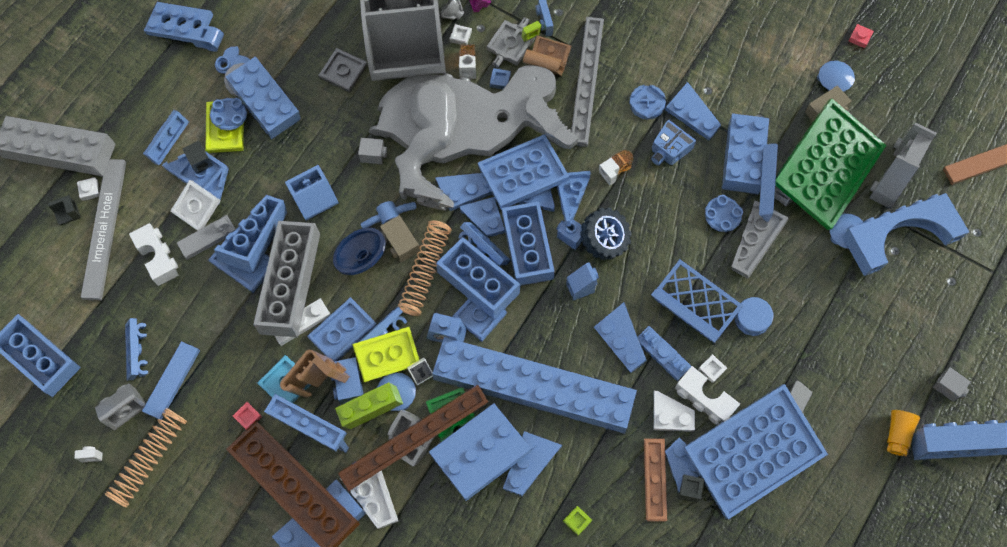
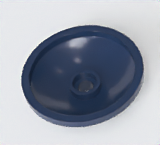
M363 228L349 234L340 242L334 252L333 264L335 268L345 275H356L369 270L383 255L386 246L385 237L375 228Z

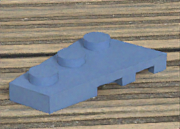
M688 82L666 106L665 110L709 141L720 129L721 124Z
M482 173L435 178L438 187L454 202L453 208H449L450 211L493 194Z
M623 302L594 328L632 373L647 360L626 305Z
M524 431L522 438L532 451L510 468L503 490L523 496L562 445Z

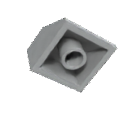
M131 384L119 387L112 396L101 400L99 405L95 407L100 422L116 430L141 412L146 403L136 388Z

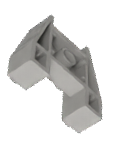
M915 122L903 138L899 137L893 146L896 148L893 154L896 158L879 182L875 180L870 189L872 191L870 199L890 209L919 168L925 152L937 133Z

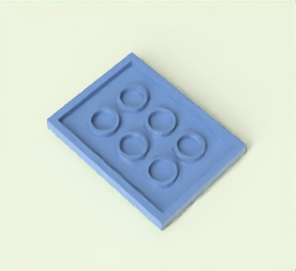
M545 134L478 162V167L501 210L569 181L568 173Z
M492 404L430 450L429 454L465 501H467L524 458L532 449L498 407Z

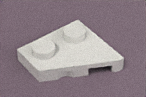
M654 391L653 430L694 432L695 411L658 391Z

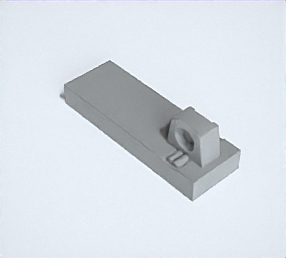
M226 215L180 240L177 244L184 257L188 260L221 242L229 233L234 232L236 229Z

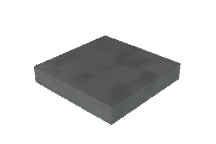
M336 48L318 76L319 79L350 93L368 64L366 61Z

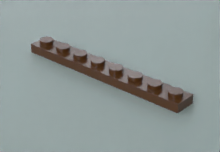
M475 385L337 473L347 490L350 491L488 403V400L479 385Z

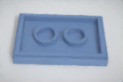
M216 253L209 258V262L254 293L264 281L269 256L263 255L254 273L219 262Z
M350 297L307 337L326 357L331 358L335 362L353 348L352 344L357 343L377 324Z

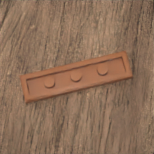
M1007 144L945 166L943 171L951 185L1006 166Z
M644 439L646 521L667 522L665 440Z

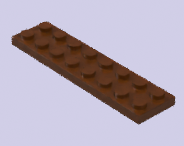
M257 421L226 449L320 547H338L360 525Z

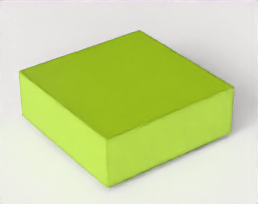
M539 21L522 29L521 37L524 42L540 34L541 24Z
M577 506L563 522L579 536L592 522V519Z

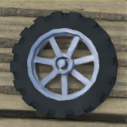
M601 208L586 216L585 222L581 225L582 231L580 235L583 237L582 243L587 247V252L592 253L593 257L600 258V260H610L627 251V246L631 243L630 236H632V233L629 231L630 225L625 221V216L620 215L617 210L613 211L612 208ZM600 221H601V224H602V228H601L600 226H598V223H599ZM607 241L609 242L611 247L606 246Z

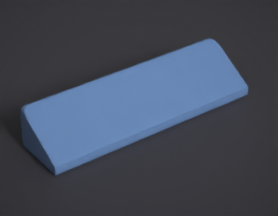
M776 143L764 145L759 215L766 222L770 221L774 209L778 147Z

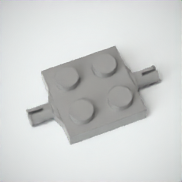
M523 17L519 25L504 20L487 45V50L497 56L492 62L493 66L498 68L503 60L518 65L526 50L530 48L535 37L526 42L521 37L522 29L530 22L526 17Z

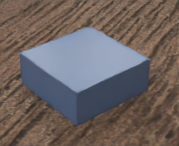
M493 68L490 87L504 89L509 83L511 71Z

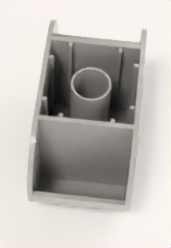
M360 0L364 43L372 81L446 73L438 0Z

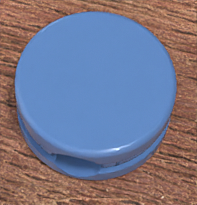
M747 298L741 302L743 307L735 316L736 326L744 334L750 336L761 335L769 328L773 321V310L761 298Z

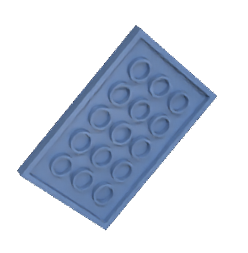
M785 384L780 385L683 447L699 476L704 479V484L726 519H730L828 455Z

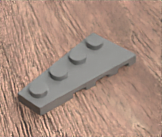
M754 201L731 269L747 279L751 276L788 221V217L773 210L770 221L766 222L759 215L760 203Z

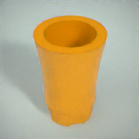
M891 410L887 452L898 456H907L915 429L920 420L918 415L901 410Z

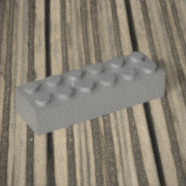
M9 116L5 117L0 129V156L2 158L98 176L104 175L115 147L113 140L105 133Z
M278 221L253 324L261 335L298 338L320 233L315 223Z

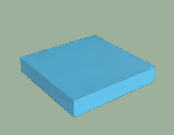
M286 355L257 383L272 398L276 394L294 403L300 397L284 391L280 387L281 380L295 365ZM307 384L304 389L307 390L310 384Z

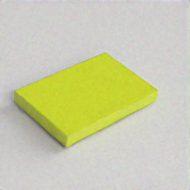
M206 102V152L243 151L244 122L241 126L232 130H222L216 127L210 118L213 102Z
M410 327L352 344L363 382L407 369L408 366L419 361Z

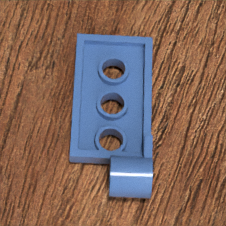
M162 2L156 3L144 29L147 35L191 42L195 47L205 48L213 52L218 50L224 36L221 30L209 26L213 17L211 11ZM197 24H201L199 28H195Z

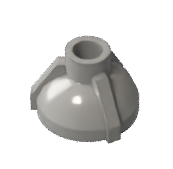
M449 0L440 12V16L442 18H456L459 20L464 14L460 0Z

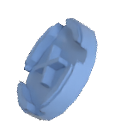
M642 85L634 89L629 104L636 116L642 119H654L662 114L666 101L661 89L653 85Z

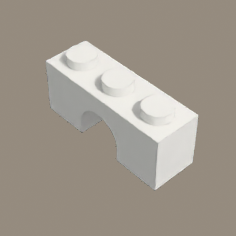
M149 223L129 233L135 247L142 256L149 252H155L153 260L146 263L145 266L152 280L158 286L179 276L176 271L179 267L174 258L170 259L168 255L170 249L166 243L162 244L160 238L163 236L158 228L154 229Z
M691 366L675 387L677 394L683 399L690 400L698 411H704L709 415V419L714 424L718 425L724 422L733 414L740 403L725 391L716 399L707 398L702 391V386L708 378Z

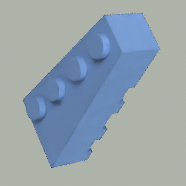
M266 195L253 208L248 218L243 219L238 224L239 227L225 237L226 240L222 245H218L214 249L219 262L254 273L275 236L278 221H283L287 214L284 200Z

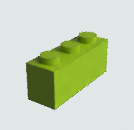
M388 382L335 409L342 427L352 429L402 405L403 401L397 386Z

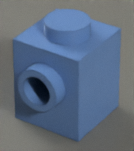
M574 219L571 226H566L564 220L559 223L557 238L576 250L583 241V237L580 235L582 231L581 224Z

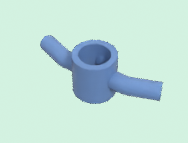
M392 201L384 202L376 208L378 215L362 222L361 227L369 228L380 221L383 225L399 216L400 213L416 209V203L411 202L395 207Z

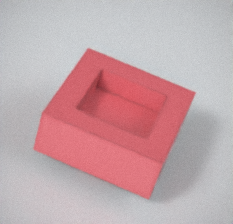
M857 24L849 42L865 48L874 31Z
M248 402L233 415L246 430L255 421L262 418Z

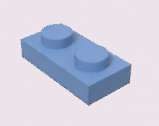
M538 0V5H535L537 16L540 15L541 30L545 31L546 37L552 36L553 23L546 0Z

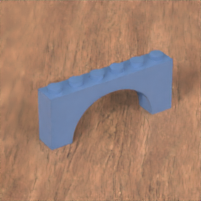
M945 193L940 196L938 194L932 195L926 201L918 200L910 207L902 206L893 213H890V211L883 213L877 219H874V217L869 218L863 224L858 225L855 223L847 228V232L842 237L863 275L866 276L881 270L888 263L885 256L884 243L887 234L896 228L914 226L926 229L936 235L945 246L961 240L969 233V230Z

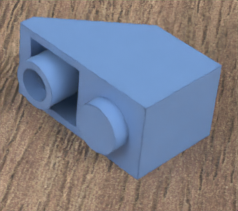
M590 262L567 277L566 285L573 300L595 293L599 277L596 269L591 267Z

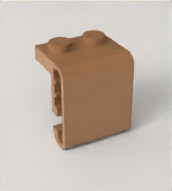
M537 35L533 50H526L523 62L526 65L546 68L553 74L562 76L572 46Z
M307 350L281 380L280 387L284 391L308 398L312 394L304 389L307 384L319 387L327 376L346 383L350 376L345 373L347 369L339 362L335 363L331 358L313 350Z

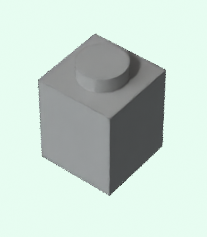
M361 138L358 153L360 161L362 163L383 164V158L387 157V147L384 146L383 140Z
M950 367L941 374L933 388L953 402L958 398L963 399L969 391L967 387L970 381Z

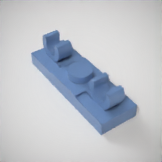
M173 110L143 154L155 165H160L189 121L178 111Z
M464 222L460 228L464 232L459 234L460 239L467 235L468 242L471 244L474 242L477 245L476 248L482 253H487L490 256L488 258L491 261L493 260L499 267L510 262V259L472 222Z
M399 307L394 308L358 342L386 334L388 332L386 328L390 324L394 330H399L396 326L397 320H401L404 324L407 323L404 317L399 316L403 311Z
M130 318L125 324L127 380H134L137 376L143 377L148 374V371L140 369V366H146L148 361L140 360L138 362V356L141 355L142 351L141 344H138V339H144L147 336L145 333H140L139 329H145L146 324L139 323L137 325V319Z
M650 326L638 336L641 347L677 382L691 368V365Z

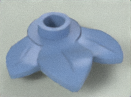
M237 46L230 47L225 50L223 56L217 58L215 68L219 73L226 74L227 70L233 65L246 63L250 59L239 55ZM226 63L227 66L222 68V65Z

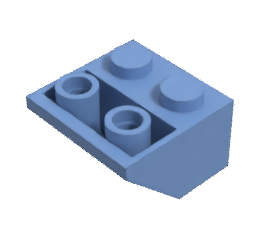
M319 165L285 182L305 220L339 204Z

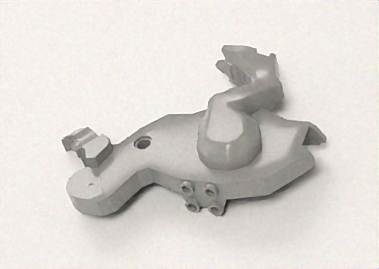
M533 65L519 68L506 87L495 94L470 82L468 78L461 77L456 79L447 73L407 77L383 96L378 106V111L381 112L378 125L371 127L369 133L375 136L390 137L407 149L395 159L400 175L399 193L401 198L404 200L407 199V196L417 198V204L446 211L447 207L453 208L454 202L443 193V190L436 188L435 185L422 176L420 167L423 164L431 161L447 163L468 154L491 156L510 143L526 126L543 135L545 134L550 142L564 149H571L579 140V135H574L571 129L567 130V126H564L562 121L560 122L556 109H550L547 106V102L554 97L556 92L554 74L546 68ZM500 118L507 119L505 122H499L498 120Z

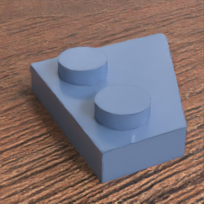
M680 438L665 451L678 493L680 492L684 474L699 477L698 472L683 449L686 444Z

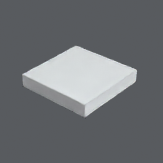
M189 180L170 212L198 231L205 227L221 200L194 181Z

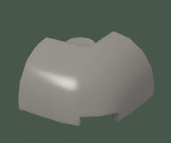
M400 410L389 429V440L420 421L421 418L408 411ZM434 437L401 459L412 466L417 465L428 451Z

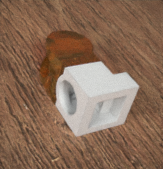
M475 44L461 45L460 78L476 79Z
M627 150L620 151L600 164L599 173L609 185L616 182V177L619 173L631 168L633 163L632 153Z

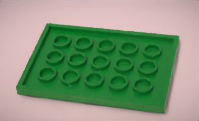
M831 98L824 105L777 174L775 186L827 230H831L887 145Z

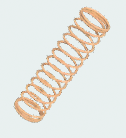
M432 220L428 222V232L424 233L423 245L419 247L418 258L414 260L416 265L412 266L414 272L409 274L411 278L407 280L408 285L404 287L406 292L402 293L404 299H401L397 306L404 313L412 316H420L422 312L415 306L423 307L424 305L419 301L406 299L404 294L407 293L420 300H426V297L418 293L408 292L406 288L412 287L422 293H429V291L423 287L411 285L409 280H414L427 287L432 285L425 280L413 278L411 274L416 273L428 280L434 279L433 276L427 273L415 271L414 267L418 266L429 273H436L435 269L426 265H418L416 261L420 259L428 265L437 267V265L430 264L424 260L435 264L437 262L427 258H420L419 253H423L435 260L441 259L435 253L422 251L421 247L425 246L433 252L443 253V250L437 246H446L441 240H448V237L444 234L451 233V228L440 221ZM433 226L441 227L448 231L439 230ZM427 233H430L432 236H434V237H436V238H438V239H435V238H427V237H426V234H427ZM433 233L440 234V235H442V236H444V237H446V238L438 237V236L434 235ZM427 239L429 242L437 246L424 244V240ZM431 240L439 241V242L443 243L444 245H440V244L434 243V242L431 241ZM428 246L437 248V249L441 250L442 252L433 250V249L429 248ZM426 253L435 255V256H437V257H439V258H435V257L429 256V255L426 254ZM422 267L429 268V269H431V270H433V271L426 270V269H424V268H422ZM406 300L407 302H409V303H411V304H413V305H410V304H407V303H401V301Z
M165 408L162 415L172 424L164 420L157 419V421L168 431L157 426H153V429L156 432H158L161 436H163L165 439L150 432L148 433V435L153 440H155L159 445L149 440L143 439V442L147 444L155 452L150 451L142 446H138V448L152 460L138 453H133L136 458H138L148 467H145L133 460H129V462L143 474L124 466V469L140 482L124 474L119 473V476L122 477L134 488H131L117 480H114V482L124 491H126L129 495H126L112 487H109V489L117 496L108 491H106L105 493L107 497H109L110 499H112L113 501H115L116 503L120 504L125 508L129 506V503L121 495L133 499L134 496L124 487L136 492L139 491V489L129 480L140 485H144L143 481L132 472L142 477L148 478V475L137 465L149 471H153V468L141 458L151 463L158 464V462L144 450L161 458L163 457V455L150 444L167 451V448L153 436L169 444H172V441L169 440L157 429L173 437H177V435L168 427H166L163 423L180 431L182 429L172 420H170L167 416L181 422L182 424L187 423L185 419H183L173 411L169 410L168 408Z

